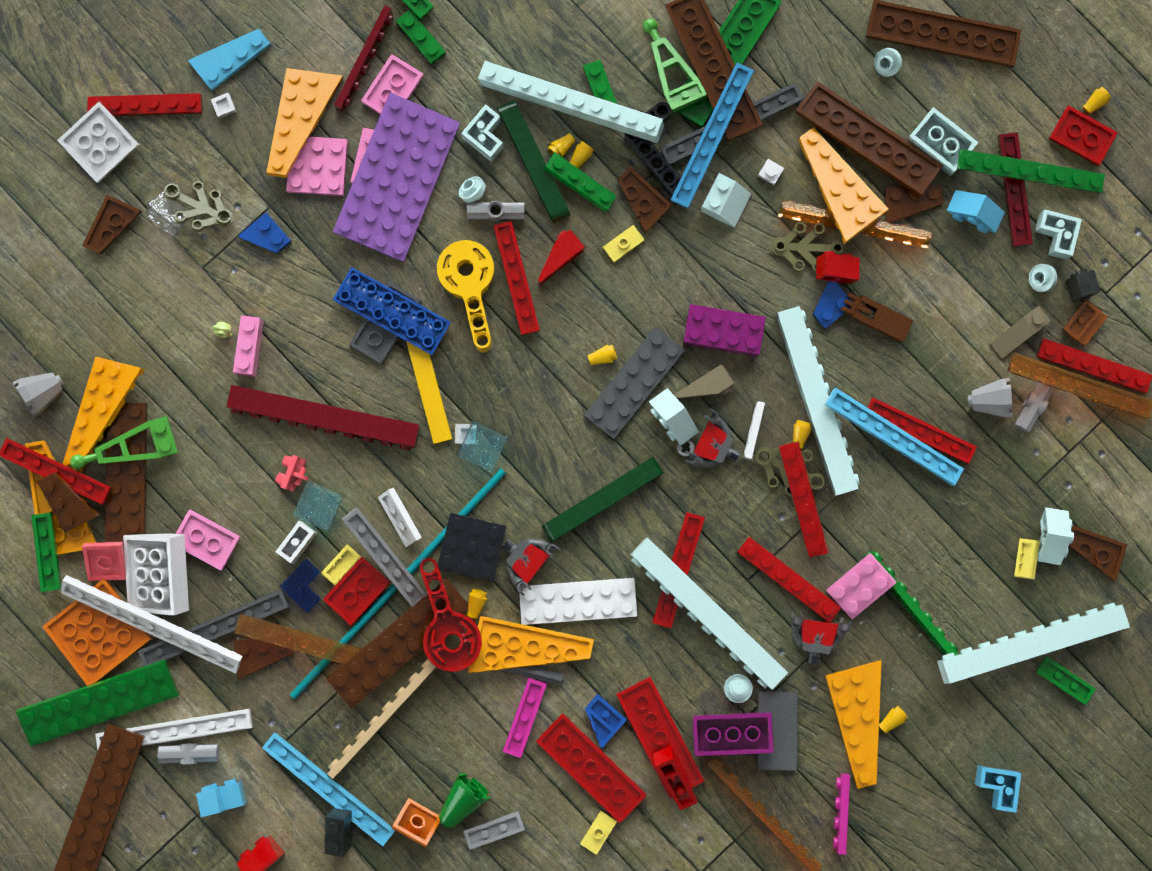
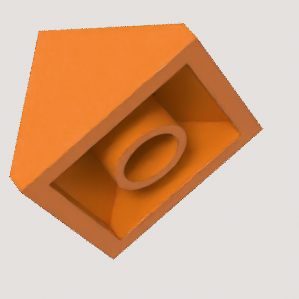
M408 798L391 828L426 847L440 823V818L438 814Z

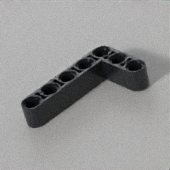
M659 102L649 109L646 114L661 118L663 123H665L670 117L671 109L668 103ZM659 109L666 110L667 114L664 116H660L657 113V111ZM624 133L625 143L672 198L681 177L651 141L639 137L630 139L627 136L628 134ZM641 147H648L650 152L643 154L639 149ZM659 161L662 166L654 168L652 162ZM670 175L674 181L667 183L664 181V177Z

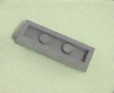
M519 811L471 827L463 832L469 850L524 831L525 827Z

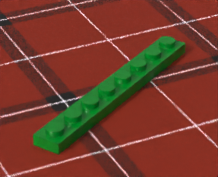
M964 149L959 151L957 169L1094 193L1103 192L1105 174Z
M871 550L862 557L864 558L871 553L894 578L896 584L890 590L944 655L954 653V656L958 655L957 647L945 639L944 636L946 635L940 627L936 628L932 623V617L926 611L923 612L920 609L919 601L915 597H910L907 593V587L901 581L898 582L894 577V571L890 567L886 568L882 563L883 558L880 554Z

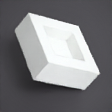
M229 93L211 99L218 118L237 112Z
M767 159L758 177L774 186L784 168Z
M455 424V443L475 444L476 425Z

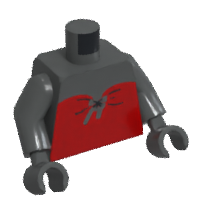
M709 409L712 412L711 417L704 415V418L709 420L694 451L686 452V454L690 455V459L683 460L685 463H690L700 468H712L718 466V464L721 465L725 458L736 462L740 452L731 448L734 441L732 432L726 422L719 417L718 412L713 409Z
M529 538L526 541L522 540L518 546L510 539L504 544L502 549L510 554L506 560L508 563L506 570L509 579L522 596H525L523 593L524 588L531 590L528 583L549 556L557 557L553 555V551L555 549L561 550L558 546L542 539Z
M794 612L791 613V635L796 646L800 647L802 651L809 652L808 663L819 665L821 653L830 654V652L835 651L843 641L847 631L851 629V620L845 625L843 624V618H840L838 627V624L805 620L803 619L802 612H800L798 618L794 617Z

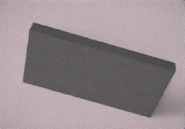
M390 281L387 283V287L421 304L422 301ZM365 319L349 346L382 366L399 337Z
M758 691V712H772L774 753L757 754V769L797 771V692Z

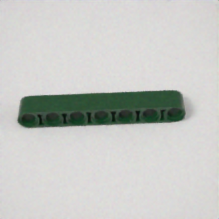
M515 100L498 107V113L551 221L554 224L570 216L568 207L552 175L543 169L546 163Z
M652 457L546 522L541 527L549 540L553 542L664 472L656 459Z

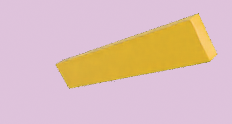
M407 342L433 444L452 440L430 354Z

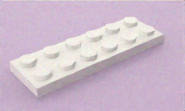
M634 578L529 585L531 590L528 588L523 589L525 596L519 593L522 625L637 616Z

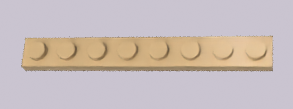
M428 659L422 665L424 669L419 674L415 672L408 680L410 684L406 689L402 686L395 694L397 698L394 702L391 703L389 701L382 708L384 711L380 717L376 715L368 723L370 725L369 729L366 732L362 730L355 737L357 742L353 746L349 744L341 752L344 756L339 761L335 759L328 766L331 770L327 774L332 779L338 775L434 671L436 666Z

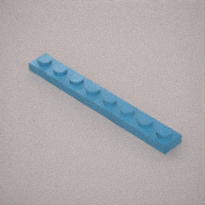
M736 63L671 198L672 202L687 209L689 208L754 70Z

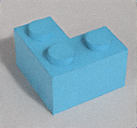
M959 190L955 191L947 208V211L954 220L963 222V220L976 225L977 230L983 233L988 231L996 233L1005 213L988 196Z
M977 765L975 785L994 789L992 808L1016 813L1021 773Z
M236 779L224 781V785L218 787L216 783L201 788V792L196 794L201 817L221 813L224 810L247 804L242 781L236 782Z

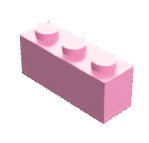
M241 315L233 373L236 375L256 377L264 324L261 318Z

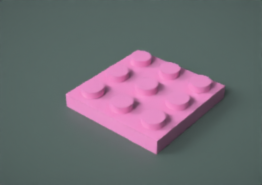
M308 137L306 145L301 149L295 164L287 176L286 192L344 196L348 140Z

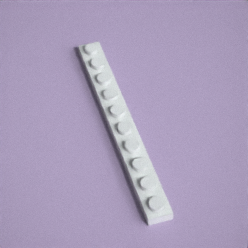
M67 575L63 579L62 594L233 673H237L243 656L206 640L199 635H195L182 627L158 618L147 611L121 601Z

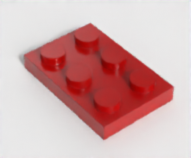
M1067 105L1048 139L1092 164L1099 166L1118 132Z
M361 557L323 600L352 626L391 582L364 557Z

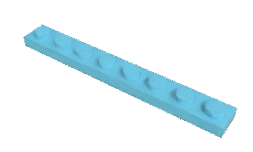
M834 388L825 403L826 407L952 486L956 485L964 468L839 389Z
M276 732L273 733L262 747L336 809L352 811V822L380 845L384 846L396 831Z

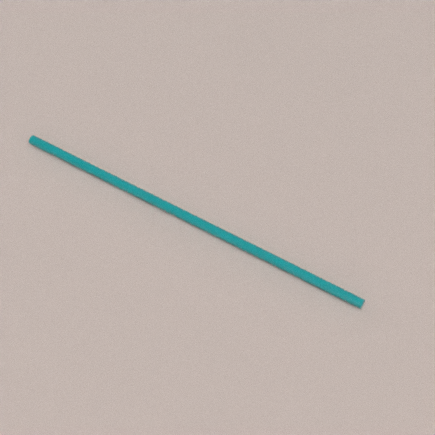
M501 468L458 514L467 516L504 477L506 472ZM447 526L407 568L411 575L419 568L421 562L428 558L443 542ZM394 584L387 589L289 694L293 699H296L391 598L398 590Z

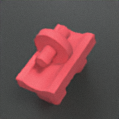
M295 455L292 457L284 456L282 465L288 467L286 474L279 472L275 482L280 484L281 488L294 492L296 486H300L302 479L306 481L309 479V477L304 476L307 469L304 467L306 460Z

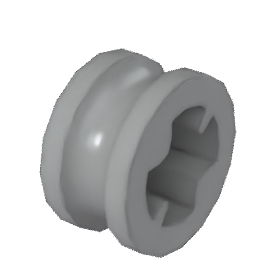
M691 440L686 441L684 445L688 443L690 445V452H693V442ZM678 443L677 452L683 457L690 456L686 452L683 453L681 451L682 447Z

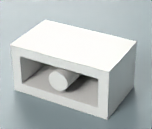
M298 521L276 550V553L291 564H295L317 535V532L304 522Z

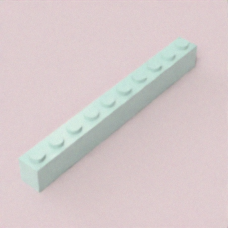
M487 61L484 62L478 77L481 85L657 144L664 128L663 119Z
M800 306L778 312L776 319L809 421L812 423L811 427L833 495L837 496L859 489L860 481L858 475L854 474L852 470L854 463L851 455L848 456L846 448H848L846 438L842 437L840 430H842L841 422L839 419H836L834 411L825 406L830 388L827 382L824 383L822 377L824 370L821 364L818 365L816 359L818 351L816 346H812L810 340L813 339L810 328H806L805 321H807L804 310L800 309Z
M645 538L630 554L633 557L631 561L639 568L643 566L647 570L645 574L653 582L657 580L661 584L659 588L667 595L671 593L675 597L673 601L681 609L684 606L689 610L687 615L695 622L699 620L703 624L701 628L708 635L714 634L717 637L715 641L723 649L727 647L731 651L729 655L736 662L741 660L745 664L743 668L750 675L754 673L759 678L757 682L763 688L769 687L773 690L788 674L775 659L649 538Z
M1115 603L1104 605V609L1100 611L1097 608L1087 610L1084 616L1079 614L1068 616V621L1055 620L1050 622L1051 626L1044 628V625L1033 627V631L1026 633V630L1014 633L1015 637L1008 639V636L997 638V643L990 644V641L978 644V649L972 650V647L960 650L961 654L955 656L954 653L943 655V659L937 661L944 684L960 681L1129 628L1123 605L1115 606Z

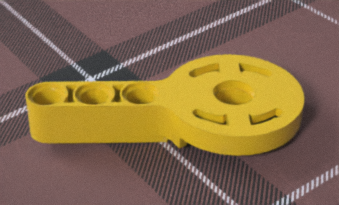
M462 240L450 244L443 250L437 262V275L446 291L465 302L475 347L479 352L485 353L491 349L492 340L482 296L488 290L493 280L494 262L491 254L483 245L475 241ZM463 264H470L473 267V272L468 276H462L459 273V268ZM472 303L479 304V307L475 310L469 308ZM478 320L484 322L483 326L479 328L474 327V323ZM482 338L488 340V343L484 346L478 344V341Z

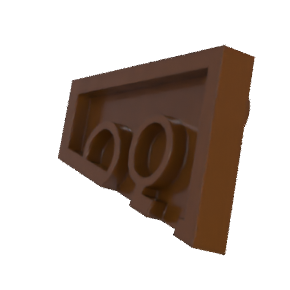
M631 166L617 180L643 230L647 233L671 208L672 204Z
M929 185L921 197L905 186H885L884 188L885 206L888 208L885 214L886 225L943 204L942 185Z
M106 195L82 246L101 255L143 211Z
M56 472L37 481L65 533L100 515L96 510L90 508L86 504L87 501L80 498L73 491V488Z
M1072 525L1071 532L1074 533V539L1068 547L1110 579L1116 581L1128 544Z
M293 634L234 641L235 652L243 656L237 671L238 680L295 653Z

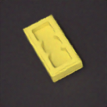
M632 225L603 246V249L613 263H615L643 243L644 238L635 226Z
M1019 539L1014 577L1035 579L1040 541Z
M347 544L321 573L332 584L336 585L361 556Z
M600 810L580 845L597 855L617 820Z

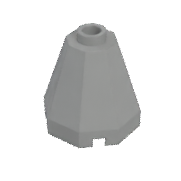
M52 372L20 378L14 381L13 385L20 393L19 395L29 412L35 418L41 415L63 391L61 386L64 383L59 375L55 376Z
M1010 378L1000 379L973 390L972 395H968L969 407H973V411L1002 418H1013V412H1009L1013 408L1011 385H1007L1011 382Z

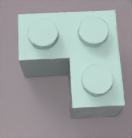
M485 104L461 133L463 140L491 162L504 148L503 142L492 134L501 123L500 116Z
M1043 210L1039 214L1035 232L1053 237L1048 255L1065 260L1073 256L1082 219L1049 210Z
M668 388L649 401L653 408L650 410L656 419L660 418L659 421L665 429L668 428L666 433L672 441L676 440L682 445L699 433L686 408Z
M1045 507L1040 520L1042 535L1039 540L1037 559L1039 562L1061 565L1063 558H1066L1068 555V546L1072 544L1074 539V533L1071 532L1072 520L1069 519L1068 511Z

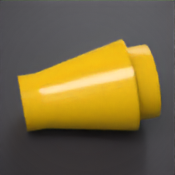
M1100 87L1094 91L1082 108L1087 114L1091 115L1094 111L1108 104L1112 97L1106 89Z
M568 133L551 142L547 151L551 156L556 152L563 157L572 144L575 143V139Z
M581 141L580 144H577L570 163L579 169L593 155L594 149Z
M606 345L589 354L588 359L591 366L613 363L614 360H617V354L613 345Z
M797 420L793 428V442L799 441L800 448L803 449L812 430V423Z
M472 589L471 593H469L468 617L478 619V615L488 599L485 591Z
M897 706L890 710L879 726L887 734L892 729L904 724L908 716Z

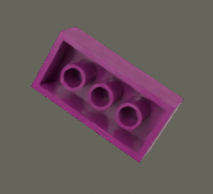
M690 304L683 345L758 357L760 355L766 317Z
M772 712L693 716L695 756L774 753Z

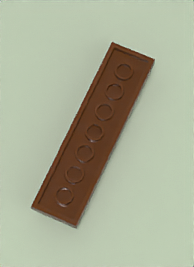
M672 1L665 5V9L714 111L735 64L705 1ZM746 89L724 133L728 142L763 126Z
M873 0L866 38L1013 68L1016 62L1022 30Z
M818 81L796 109V114L920 197L943 167L941 163Z
M124 403L111 426H107V442L146 423L147 403ZM147 429L126 440L130 455L147 454ZM120 443L107 449L106 458L123 456ZM147 460L106 464V485L112 487L106 499L105 543L123 542L124 549V535L145 534Z
M445 578L443 584L452 610L464 615L468 611V603L451 582ZM440 584L434 587L431 591H438L440 589ZM428 594L326 678L351 709L423 649L424 633L434 619ZM438 599L435 602L436 609L444 610L446 602Z
M110 723L107 724L54 871H97L146 736Z

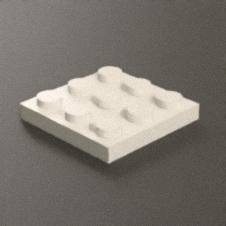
M101 102L93 106L57 140L96 183L102 181L140 145Z

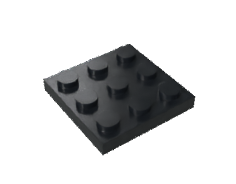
M450 512L438 561L439 570L493 582L507 526Z

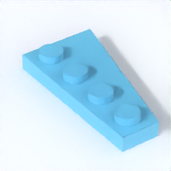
M257 29L188 60V62L213 91L270 47L271 44L262 32Z

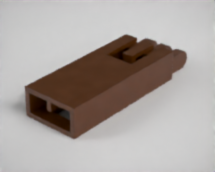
M848 292L847 297L853 301L845 299L844 304L849 306V309L842 306L840 309L842 312L850 315L851 319L899 343L905 341L913 323L912 319L864 295L858 297ZM862 311L865 312L867 315H869L871 311L875 312V314L873 315V320L864 315H861Z

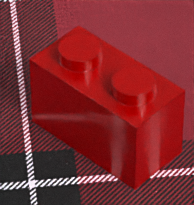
M825 251L824 254L816 257V280L851 284L859 280V257H852V254L849 253L838 255L834 251Z

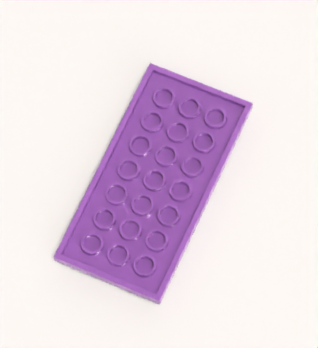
M390 92L332 233L404 262L460 122Z

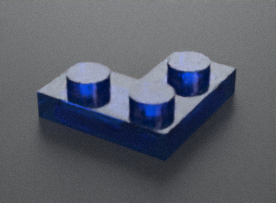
M306 558L280 585L307 613L321 600L308 586L321 571Z

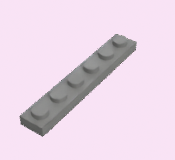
M357 507L341 519L411 607L426 595L425 591Z

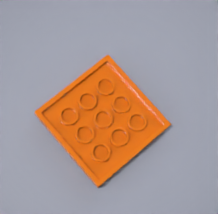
M105 578L93 586L123 601ZM77 600L42 626L87 686L100 681L152 640L147 632Z

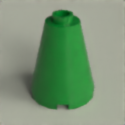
M460 773L456 777L440 811V823L446 828H454L490 798V796H487L489 792L483 784L474 777L472 780L468 779V774Z

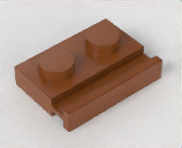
M1086 299L1065 324L1062 331L1084 347L1104 323L1108 315L1102 313L1099 308Z

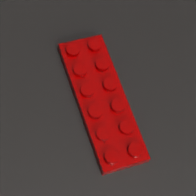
M649 676L617 693L616 695L669 798L672 799L673 797L655 767L653 753L671 746L681 763L691 787L693 788L704 782L651 677Z
M564 713L536 740L619 823L647 796Z

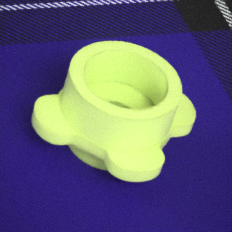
M217 322L212 328L214 329V334L220 338L232 337L233 335L231 333V325L228 323Z

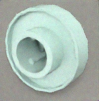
M893 48L880 50L874 58L876 71L886 77L893 76L899 72L902 67V58L898 51Z
M478 176L467 179L459 189V196L467 203L479 200L485 191V182Z
M1048 264L1036 265L1029 273V283L1038 292L1050 291L1057 283V273Z
M742 674L731 675L725 681L724 693L729 700L735 703H742L751 696L752 683Z

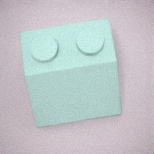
M719 173L701 208V212L735 228L751 193L736 181Z

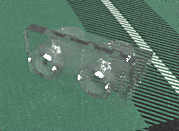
M162 191L148 203L146 213L152 221H156L161 225L165 232L175 237L178 235L179 228L185 223H176L174 215L177 211L184 212L188 210L176 200H168L164 195V191ZM180 215V216H177L178 219H183V218H184V217L181 216V215Z

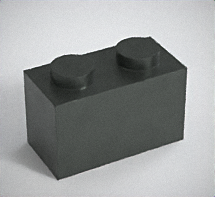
M1087 268L1078 270L1070 275V279L1065 281L1072 303L1091 298L1101 292L1094 270L1087 271Z
M333 808L325 817L324 854L343 857L351 848L352 811Z

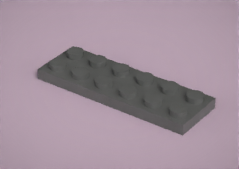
M655 326L584 416L612 439H615L684 353L685 349Z

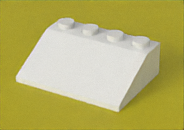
M124 535L127 603L151 614L177 615L189 611L185 535Z

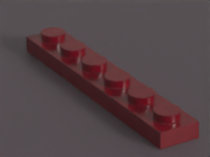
M384 5L334 104L336 110L342 113L345 108L348 109L351 105V96L360 87L361 82L359 80L362 75H366L369 68L368 63L370 59L375 57L377 53L376 47L379 42L383 41L387 25L390 26L393 22L394 15L390 7Z
M1018 132L999 134L1000 156L1021 159ZM1003 177L1012 247L1032 245L1025 181Z

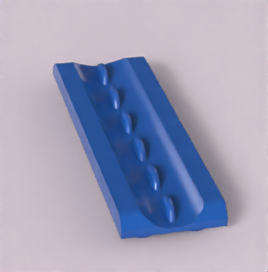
M353 267L350 268L333 298V301L430 355L434 354L451 324L447 319Z

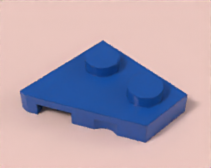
M267 212L239 235L242 240L251 242L276 254L292 242Z
M827 282L812 314L823 329H826L845 314L840 310L842 306L849 309V306L844 304V300H851L837 282Z
M599 694L585 707L599 745L603 748L627 719Z

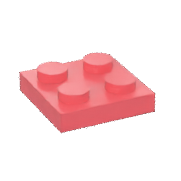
M123 542L83 544L82 550L88 581H101L104 578L105 580H126Z

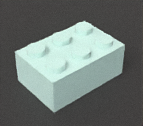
M934 107L907 139L909 143L943 165L941 170L950 177L957 170L959 151L962 149L972 151L978 144L975 139Z

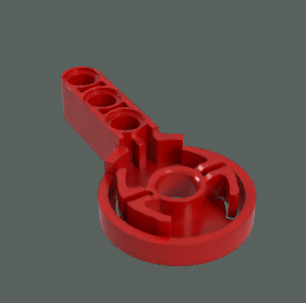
M426 558L420 564V572L433 609L434 619L424 633V652L428 660L437 668L449 672L460 671L472 665L479 656L482 647L481 633L472 619L452 610L438 565L434 559ZM427 562L434 565V570L431 573L423 570V565ZM431 581L439 582L440 589L438 591L430 590L429 583ZM438 599L446 602L444 610L436 609L435 602ZM454 634L459 637L460 645L457 649L450 650L446 647L445 639L448 635Z

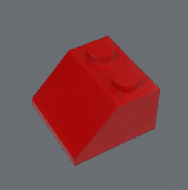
M271 835L267 838L262 836L254 843L256 847L253 850L247 849L239 856L241 860L237 862L240 871H264L285 852Z

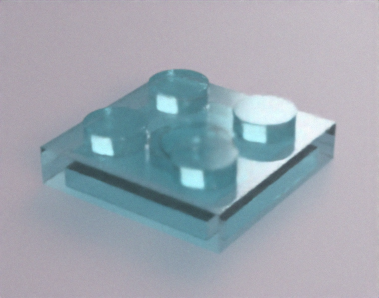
M472 421L457 457L492 472L507 440V436Z
M307 481L292 517L329 531L343 495Z

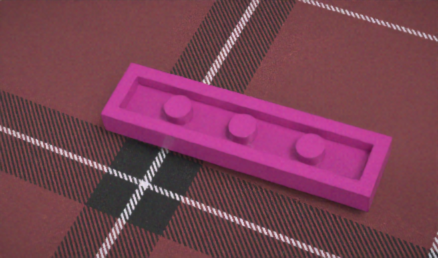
M528 678L503 752L521 758L544 694L546 683Z
M839 773V778H836V789H839L838 797H835V809H838L837 817H834V829H837L836 837H833V849H836L838 854L846 855L850 775Z

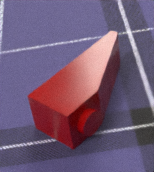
M564 230L556 237L557 240L538 278L540 286L585 250V246L571 230L567 232Z
M669 746L653 753L655 767L680 811L697 804L698 800L672 747Z

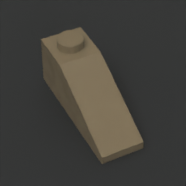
M1037 306L989 345L1002 359L1051 320Z
M721 364L674 394V396L678 400L717 396L720 393L724 396L732 390L731 386L734 385V382Z

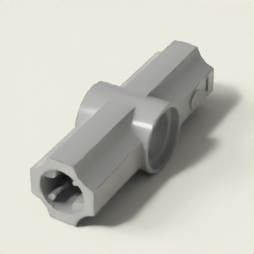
M499 201L467 203V220H492L497 222L500 220H524L525 217L524 203H500ZM498 207L501 209V212L498 215H493L491 210Z
M1044 375L1040 377L1034 390L1029 393L1022 405L1023 409L1014 423L1016 428L1027 433L1030 432L1038 416L1046 409L1048 405L1047 400L1057 385L1052 378Z
M185 743L176 746H159L158 761L162 764L219 761V745Z

